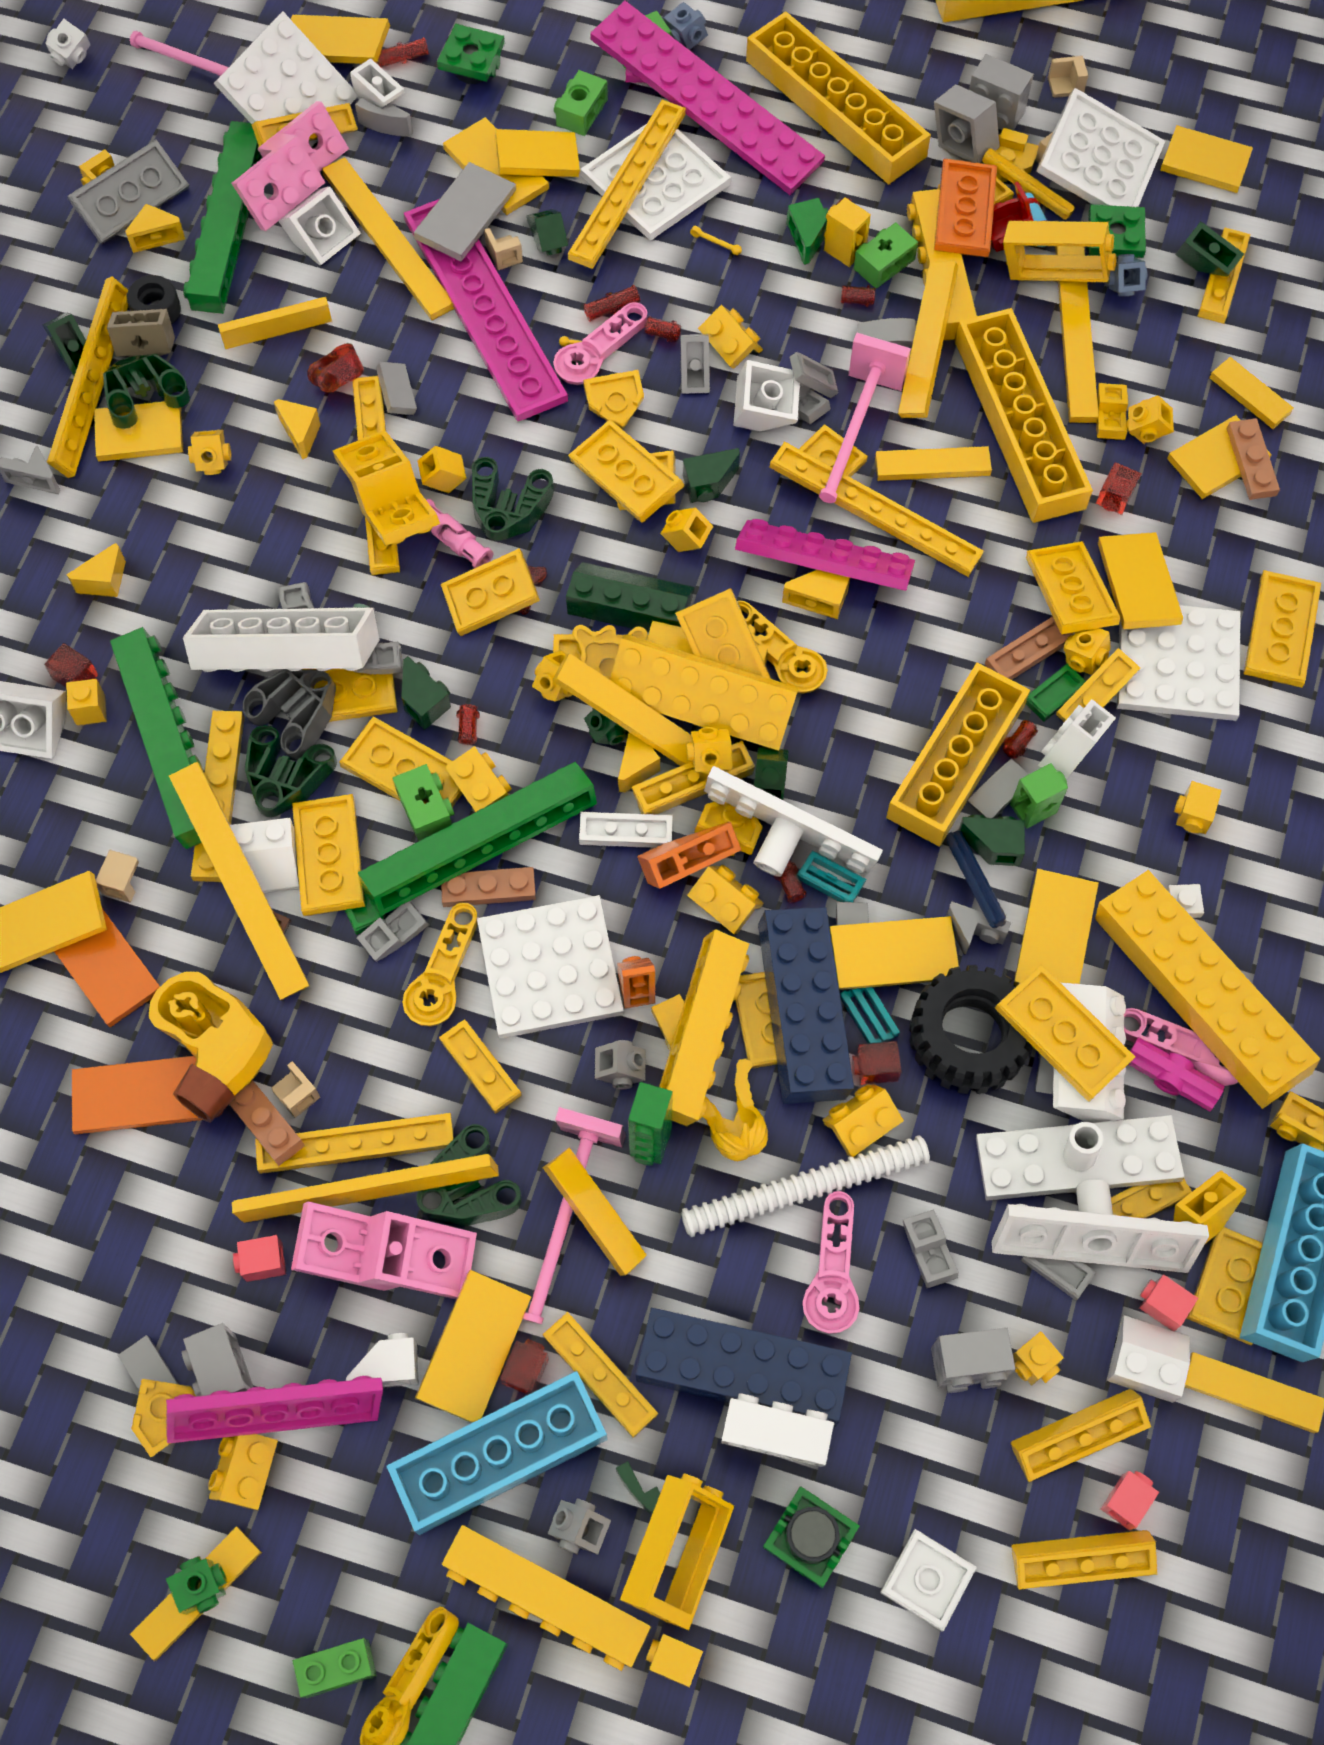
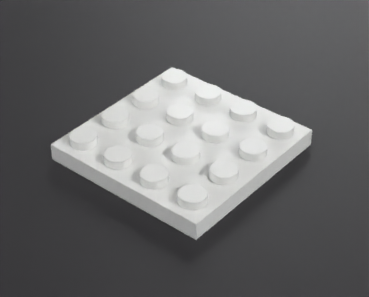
M283 11L213 83L251 124L256 121L304 112L316 101L322 102L326 108L345 103L351 104L358 97L351 85ZM317 140L309 141L310 146L312 147Z
M1074 88L1069 95L1036 172L1093 205L1138 207L1165 140Z
M646 124L580 169L581 177L600 195L603 196ZM677 129L624 217L651 241L731 185V177Z
M1180 605L1183 615L1182 625L1123 630L1120 621L1119 649L1141 668L1117 693V709L1232 721L1238 719L1240 611Z
M600 895L477 918L499 1039L624 1015Z

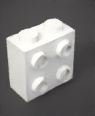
M1092 699L1085 708L1078 705L1041 751L1045 757L1038 766L1042 768L1052 763L1057 771H1061L1067 779L1116 717Z

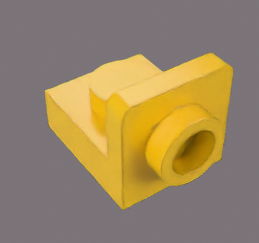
M106 150L101 151L79 166L83 177L81 179L83 186L115 166L112 156Z

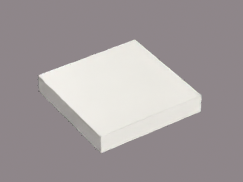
M914 1529L880 1593L940 1631H944L977 1567Z

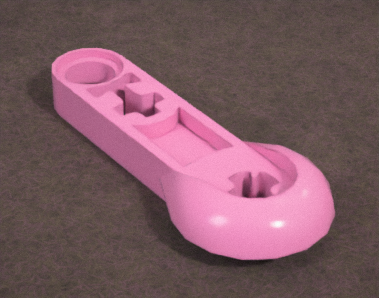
M629 303L585 337L582 342L561 348L556 353L553 361L556 374L563 381L573 385H582L584 379L595 378L603 360L646 326L647 309L640 303ZM630 313H638L642 318L634 321L627 316Z
M1126 1009L1124 1018L1133 1017L1139 1023V1030L1128 1031L1124 1027L1126 1040L1135 1043L1136 1039L1140 1037L1168 1054L1177 1053L1186 1057L1194 1064V1068L1224 1086L1238 1083L1225 1066L1219 1065V1059L1215 1057L1194 1031L1138 1009ZM1147 1024L1151 1025L1148 1029L1149 1032L1147 1033V1035L1143 1036L1142 1033L1145 1030ZM1159 1030L1165 1032L1164 1037L1166 1039L1163 1042L1158 1041L1157 1033Z
M841 1191L829 1194L825 1200L818 1272L807 1288L803 1299V1310L808 1322L818 1331L827 1334L840 1333L850 1328L857 1319L860 1309L858 1296L849 1276L854 1202L851 1196ZM834 1200H841L846 1203L848 1212L842 1216L834 1215L830 1211L829 1205ZM834 1224H841L839 1237L845 1240V1242H840L839 1247H834L833 1242L827 1240V1238H832ZM832 1297L835 1304L840 1305V1309L836 1307L834 1313H829L827 1306L822 1305V1301L827 1303L828 1298Z

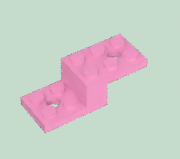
M316 101L257 148L263 158L231 184L259 228L267 231L325 183L320 174L322 168L330 165L349 148L323 103ZM313 133L318 137V144L315 148H311L309 144V137ZM268 183L274 188L273 196L269 199L264 195V188Z
M306 1202L303 1204L291 1270L382 1291L404 1287L457 1299L467 1273L472 1267L477 1233L389 1211L367 1216L313 1202ZM327 1234L334 1235L338 1241V1247L335 1252L328 1251L324 1245V1239ZM436 1250L442 1252L445 1257V1265L442 1269L437 1268L433 1263V1254Z

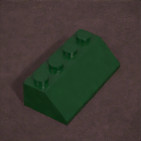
M582 562L573 572L566 594L567 614L631 629L643 627L647 632L650 631L652 621L681 627L675 613L690 606L695 587Z

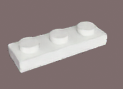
M581 812L579 845L655 848L672 841L673 815Z

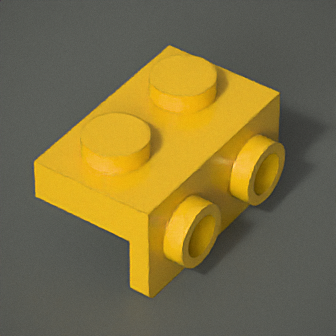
M720 305L698 329L702 334L709 335V343L725 362L735 369L753 350L760 353L763 348L757 343L760 337L750 327L745 329L741 324L744 321L743 317L734 308L729 311L723 305Z
M475 746L445 766L475 812L503 799L512 790L503 775L497 778L492 772L496 765L487 752L481 755Z
M717 865L708 866L687 896L730 932L738 934L755 909H760L764 903L758 898L760 894L748 884L742 885L735 880L736 874L724 865L720 867Z
M869 1084L859 1088L855 1092V1097L848 1102L837 1104L831 1108L829 1115L822 1121L825 1126L832 1128L847 1155L854 1157L904 1120L886 1089Z
M1289 1091L1270 1127L1276 1129L1278 1135L1286 1140L1296 1141L1300 1144L1303 1143L1324 1151V1110Z
M258 1434L223 1437L218 1450V1454L221 1456L218 1468L212 1472L208 1483V1490L211 1491L209 1499L258 1510L278 1440Z

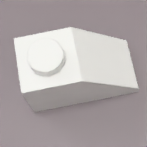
M371 58L350 72L353 90L357 94V98L359 100L363 98L379 108L386 106L405 93L404 88Z
M407 1333L389 1334L388 1340H379L346 1377V1381L353 1380L359 1376H370L372 1378L381 1377L383 1387L419 1384L417 1342L413 1337L408 1338Z

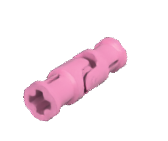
M427 499V502L437 513L440 522L439 525L431 529L434 536L450 547L458 556H464L468 559L474 569L492 560L494 553L489 547L484 548L476 541V536L467 531L448 513L443 514L435 507L436 505L431 499Z

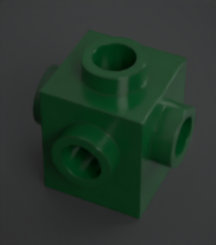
M594 708L584 717L589 728V734L595 740V743L617 745L624 741L629 733Z

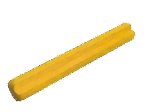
M989 148L982 158L984 164L996 165L997 173L1013 184L1019 182L1024 192L1032 193L1040 203L1063 219L1067 220L1071 216L1075 207L1070 202L994 149Z

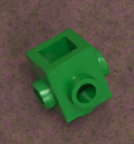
M200 1556L184 1562L180 1565L182 1571L166 1578L177 1609L182 1614L187 1615L195 1610H198L199 1614L204 1613L219 1605L218 1598L226 1595L223 1585L227 1583V1578L219 1563L214 1565L213 1561L207 1558L201 1560ZM202 1581L201 1587L198 1589V1583Z

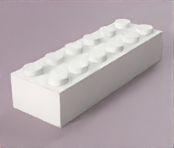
M374 608L203 610L183 637L191 670H203L204 672L231 669L233 672H240L246 669H259L263 672L274 669H288L289 671L317 669L318 671H327L343 668L348 671H355L365 666L380 640Z

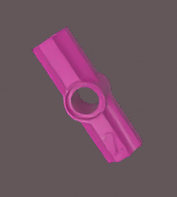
M1140 1037L1136 1039L1130 1049L1135 1058L1128 1065L1154 1079V1084L1170 1095H1181L1210 1112L1223 1093L1224 1085L1194 1069V1064L1180 1054H1168Z

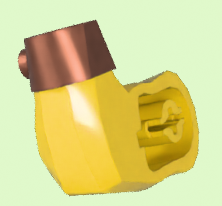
M183 972L168 979L156 990L150 1001L149 1019L152 1024L183 1044L196 1058L195 1065H190L173 1095L196 1116L207 1122H212L223 1113L224 1109L235 1099V1095L246 1087L261 1070L273 1046L269 1034L243 1002L216 986L210 979L199 972Z

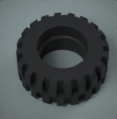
M967 965L965 971H961L960 967L951 968L947 976L940 973L934 977L931 985L925 986L916 1002L909 1026V1031L911 1032L909 1039L910 1047L912 1050H916L914 1058L918 1065L922 1066L925 1064L927 1067L925 1074L931 1080L936 1076L942 1080L940 1086L948 1090L950 1085L957 1086L958 1093L968 1094L970 1089H975L976 1094L987 1093L989 1087L997 1090L1003 1087L1007 1080H1012L1019 1073L1033 1048L995 1009L996 1005L1014 989L1011 985L1012 978L1006 974L1002 978L994 975L996 969L986 967L985 971H978L977 965ZM965 1006L979 1008L987 1012L1000 1028L1002 1038L999 1046L986 1053H970L961 1050L948 1039L944 1032L942 1023L946 1013L955 1008Z

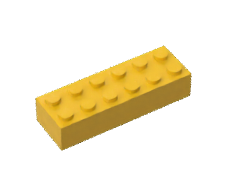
M628 634L621 638L610 676V681L660 714L701 727L728 729L730 736L778 751L799 689L789 684Z
M977 662L890 801L886 818L940 847L1025 707L1030 689Z

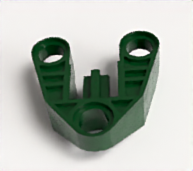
M157 354L124 358L113 364L103 373L105 396L113 425L120 429L130 428L138 420L133 400L128 391L130 387L136 396L146 397L147 391L151 390L147 382L149 380L157 394L162 397L169 407L180 408L187 405L190 401L185 378L173 365ZM175 392H182V393L179 394V395H175V396H174V395H171L172 393H175ZM129 412V414L125 416H119V414Z
M480 457L472 464V502L475 520L489 539L499 541L529 532L545 512L553 497L554 485L551 473L545 469H536L528 475L515 512L512 511L518 495L517 493H512V490L507 488L505 491L501 490L496 508H493L497 499L496 492L499 483L498 466L494 459ZM483 467H490L493 470L489 476H481L477 472ZM538 479H544L548 482V485L542 489L536 488L532 484ZM494 526H501V527H503V528L500 529V530H492V529H491V527H494Z
M267 725L253 729L248 740L245 773L260 813L265 817H276L292 809V803L306 801L336 768L337 759L332 747L325 744H315L307 749L303 756L298 759L297 763L284 755L283 757L279 756L276 762L281 749L279 732L276 728ZM266 735L275 737L273 741L268 743L259 742ZM323 753L331 757L326 761H314L319 754ZM267 796H276L279 799L273 808L262 806V802Z
M479 1124L467 1126L430 1164L487 1154L491 1144L488 1131ZM474 1132L480 1133L485 1137L483 1145L477 1149H472L466 1144L467 1137ZM476 1180L418 1191L416 1201L420 1211L427 1217L465 1227L501 1219L515 1213L521 1205L522 1196L516 1183L510 1180H503L453 1204V1202L481 1188L479 1181ZM504 1188H510L516 1193L515 1200L509 1205H502L497 1201V1194ZM431 1192L438 1193L442 1198L440 1205L434 1209H428L423 1205L425 1195Z

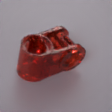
M345 343L336 347L318 361L313 362L308 368L307 377L313 385L318 386L324 392L331 393L349 381L361 376L365 369L353 345Z

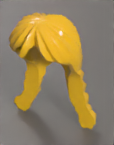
M746 1058L740 1059L736 1064L737 1073L734 1085L736 1087L738 1112L734 1121L723 1118L716 1106L706 1096L704 1101H707V1107L703 1118L710 1127L712 1141L725 1158L733 1161H743L748 1157L759 1154L768 1141V1129L765 1119L758 1109L754 1107L750 1084L747 1080L752 1063Z

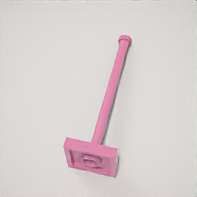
M134 31L130 36V44L135 48L143 47L219 76L229 68L144 37L138 31Z
M856 333L852 346L848 376L865 380L866 382L826 487L820 492L819 497L822 501L834 503L837 499L836 491L876 385L902 391L911 348Z
M559 1107L555 1120L560 1130L576 1134L581 1139L576 1157L585 1169L593 1143L600 1141L617 1147H623L626 1137L623 1125ZM564 1197L528 1313L524 1312L523 1316L524 1320L541 1325L544 1319L541 1317L573 1212V1209Z

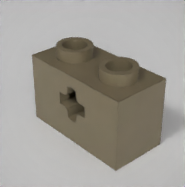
M167 309L112 312L107 326L116 357L148 354L161 356L171 353L175 335Z

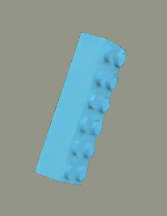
M1303 1143L1285 1152L1239 1337L1300 1362L1320 1358L1324 1341V1151Z
M575 1371L387 1465V1469L414 1532L421 1535L607 1441L608 1437L578 1372Z

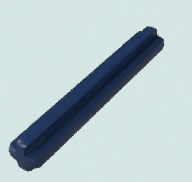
M959 830L948 833L947 844L990 927L1004 926L1006 924V915L963 833Z

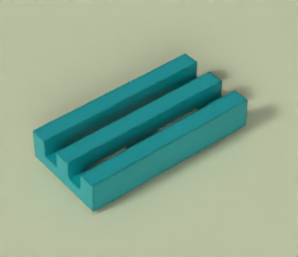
M813 850L796 878L839 902H854L866 882L865 878ZM814 862L856 885L852 887L832 874L826 873L811 864Z
M873 987L856 988L840 993L841 1001L871 1050L899 1036L900 1031ZM862 992H865L889 1033L886 1034ZM855 996L880 1038L875 1040L851 998Z

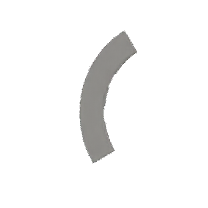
M306 582L278 587L282 609L314 608L310 589ZM399 642L377 643L365 666L353 672L365 674L403 672L402 653Z

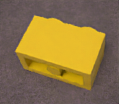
M844 198L838 205H833L826 215L827 226L824 233V251L850 267L855 262V253L858 247L863 243H867L871 214L847 198Z

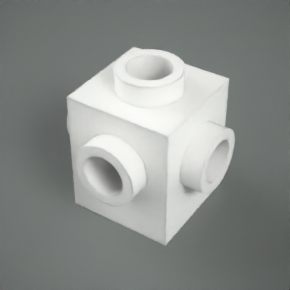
M65 19L61 21L57 28L49 32L47 42L45 43L50 51L49 56L60 66L66 64L71 69L84 60L87 53L86 50L91 45L86 34Z

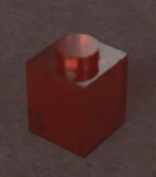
M1115 462L1101 488L1096 504L1108 511L1122 515L1137 487L1142 473Z
M65 643L44 664L51 678L65 688L67 682L96 679L98 676L91 660Z
M897 1041L858 1045L856 1055L852 1056V1070L854 1075H859L860 1085L899 1081L902 1070Z
M526 1339L525 1343L516 1340L500 1377L501 1383L527 1395L535 1392L549 1361L548 1353L544 1352L545 1347L529 1339Z

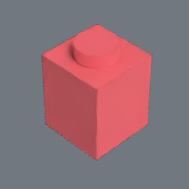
M277 1235L237 1242L238 1253H233L234 1269L236 1273H240L246 1282L286 1275L283 1242Z
M1163 1274L1156 1282L1150 1279L1140 1294L1144 1301L1139 1309L1171 1331H1175L1183 1324L1197 1302L1198 1297Z
M1128 1471L1122 1474L1100 1509L1130 1531L1138 1527L1159 1492L1152 1487L1153 1482L1147 1476L1138 1471H1135L1134 1474Z

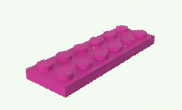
M762 519L747 520L736 540L735 550L904 591L907 590L915 560L910 559L904 553L896 552L889 554L881 552L879 548L874 546L860 547L853 545L851 541L845 539H837L836 541L827 539L822 534L816 532L801 533L791 526L783 525L776 527L768 525V522Z
M359 1376L350 1381L337 1382L333 1379H327L312 1385L290 1383L282 1388L273 1389L253 1387L245 1392L231 1393L221 1390L206 1396L179 1395L174 1399L166 1400L167 1444L378 1421L383 1393L382 1378Z

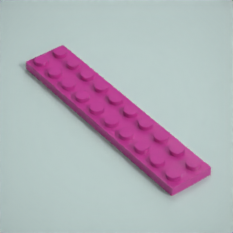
M627 1L622 2L590 33L591 41L668 101L686 108V115L787 194L791 195L824 162L825 155Z
M440 199L403 213L404 220L413 236L414 231ZM479 239L462 261L416 240L439 283L453 303V308L517 422L568 402L567 392Z

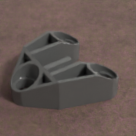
M283 669L256 684L246 694L243 700V712L252 724L261 726L267 724L280 711H283L290 720L281 735V748L290 759L298 761L308 748L317 743L332 717L336 685L329 674L324 671H289L288 669ZM324 680L328 682L326 686L314 689V686L319 681ZM263 704L261 712L256 716H252L253 708ZM297 739H302L298 749L294 752L290 751L291 743Z

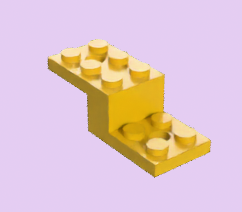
M386 430L332 450L337 463L352 483L361 512L385 546L399 544L407 537L417 533L429 532L432 527L440 524L437 513L419 491L410 461Z

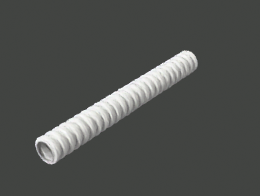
M918 1135L915 1136L913 1141L908 1138L905 1140V1143L901 1141L896 1142L894 1147L889 1144L884 1150L879 1147L876 1152L872 1150L867 1151L865 1156L862 1153L858 1154L855 1159L850 1156L846 1162L841 1159L838 1160L836 1165L833 1162L829 1163L826 1168L821 1165L817 1171L812 1168L809 1169L807 1174L802 1171L797 1177L794 1174L790 1175L788 1180L783 1177L780 1178L778 1183L773 1180L770 1181L768 1186L765 1183L761 1184L759 1189L754 1186L751 1187L749 1192L744 1189L741 1190L739 1195L732 1193L730 1198L722 1196L720 1201L712 1199L711 1204L702 1202L701 1207L693 1205L691 1210L687 1208L682 1209L681 1216L687 1234L692 1238L695 1237L696 1232L704 1234L706 1229L714 1231L716 1226L724 1228L725 1223L733 1225L735 1220L743 1222L744 1217L752 1219L754 1214L757 1213L759 1216H762L764 1211L767 1210L769 1213H772L776 1207L781 1210L786 1204L791 1207L793 1202L803 1203L805 1198L808 1201L812 1200L815 1195L820 1198L824 1192L829 1195L834 1189L842 1191L844 1186L847 1189L851 1188L853 1183L857 1186L861 1185L863 1180L868 1183L872 1177L880 1179L882 1174L887 1177L890 1176L892 1171L899 1173L901 1168L909 1170L911 1165L919 1167L920 1162L923 1164L929 1163V1150L925 1140Z

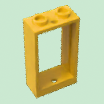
M1008 222L1003 244L1010 280L1108 282L1110 272L1115 271L1117 256L1116 253H1112L1114 234H1110L1108 222ZM1024 246L1099 247L1100 256L1025 254Z
M683 1474L680 1479L667 1475L620 1600L662 1621L689 1630L732 1515L734 1505L722 1499L723 1492L706 1485L702 1488L703 1481L696 1477ZM690 1498L701 1503L664 1602L654 1597L688 1503Z

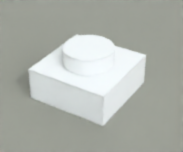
M1200 884L1168 886L1167 891L1192 918H1201L1203 916L1204 908Z

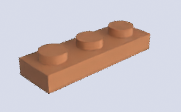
M1257 418L1229 422L1227 432L1249 500L1277 496L1280 488Z
M1051 617L986 658L985 665L987 668L1013 680L1063 648L1067 638L1073 635V633L1061 635L1054 617Z
M524 867L465 872L441 885L443 907H453L459 903L479 905L536 900L534 868Z
M253 1080L235 1095V1099L229 1104L278 1166L305 1146Z

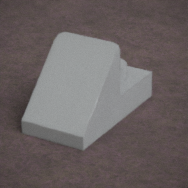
M680 335L682 394L710 393L709 335Z
M35 446L28 463L18 458L13 460L4 457L0 458V473L6 483L59 495L60 488L38 446Z
M952 901L946 917L951 916L954 936L965 955L973 934L979 936L984 942L990 944L1000 943L1003 945L1011 922L1006 921L1004 926L992 928L983 912Z

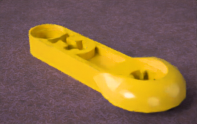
M737 601L741 611L748 614L745 620L755 643L768 647L767 660L774 665L780 682L798 687L797 693L801 694L818 689L825 681L828 671L826 661L822 656L811 649L797 646L753 606L745 601ZM755 629L760 633L766 631V636L761 634L755 636ZM797 667H799V668H801V669H804L805 667H807V668H808V672L806 673V672H804V671H800V672L798 673V672H797Z
M459 903L452 907L425 971L410 983L404 992L402 1001L404 1012L411 1021L420 1026L432 1027L440 1025L449 1019L455 1009V978L478 925L476 909L469 903ZM467 912L471 914L472 920L467 925H459L456 923L455 917L459 913ZM455 931L458 933V947H454L452 951H448L446 944H451L453 942V939L455 937ZM428 995H434L436 1004L431 1002V1006H425L423 997L428 999Z
M435 1608L427 1616L384 1689L383 1694L386 1696L368 1715L361 1730L360 1745H400L404 1740L409 1728L411 1710L458 1629V1618L446 1608Z

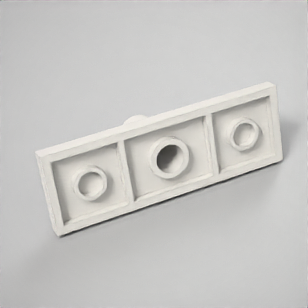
M715 766L712 767L708 775L704 792L708 793L709 799L722 805L726 802L736 807L735 811L747 818L754 816L772 825L753 862L758 868L771 875L782 876L800 839L819 848L818 852L829 859L835 860L837 857L847 862L846 866L857 873H863L864 871L869 873L879 860L882 849Z
M1172 1115L1097 1123L1081 1122L1076 1125L976 1135L986 1201L1076 1192L1077 1185L1089 1179L1103 1180L1108 1183L1109 1188L1182 1182L1184 1179Z
M1089 1179L1079 1183L1076 1187L1078 1211L1061 1210L1055 1207L1040 1208L1030 1207L1025 1204H1008L991 1243L992 1253L1188 1273L1208 1240L1209 1232L1207 1225L1194 1224L1189 1221L1174 1222L1158 1218L1145 1219L1113 1215L1108 1183L1099 1179Z

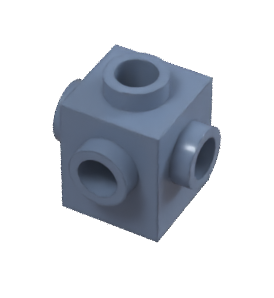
M682 2L663 17L666 25L671 30V36L689 50L708 36L704 25L706 20L699 10H693L685 2Z
M1134 254L1118 255L1115 271L1110 272L1109 280L1106 282L1109 289L1118 292V296L1134 295L1135 291L1146 290L1147 267L1145 261L1134 258Z

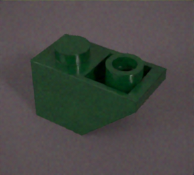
M407 656L403 659L401 698L405 712L425 730L451 708L450 691L441 681L435 682L421 662L415 663Z
M758 747L754 786L781 800L784 799L788 750L779 749L778 751L772 748Z
M982 815L962 817L959 831L963 833L968 845L989 865H1021L1025 855V820H1016L1010 816H1003L998 819L985 818Z

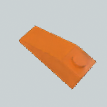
M728 821L664 843L638 855L637 858L647 883L661 889L741 851V847L732 824Z
M632 956L617 963L624 1009L654 1004L655 967L649 958L641 959L639 956Z

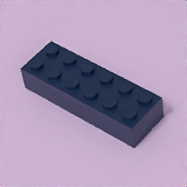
M827 908L765 910L758 923L782 1102L783 1104L846 1100L853 1091L854 1084Z
M651 1307L636 1371V1381L729 1403L731 1398L738 1399L739 1393L759 1398L758 1404L772 1407L774 1401L793 1406L792 1412L806 1415L807 1410L828 1414L827 1421L834 1422V1427H836L840 1420L852 1352Z

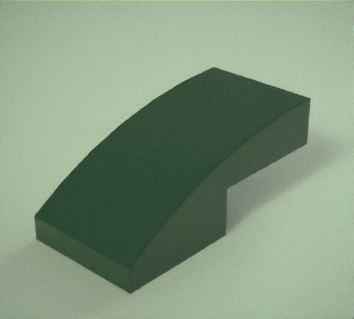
M628 1461L616 1467V1473L628 1492L640 1506L652 1515L660 1496L657 1486L644 1493Z

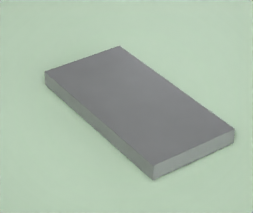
M156 139L68 195L67 199L102 245L128 228L145 204L159 208L188 189L189 184Z
M469 162L414 231V239L462 261L484 233V230L487 229L514 194L516 184Z

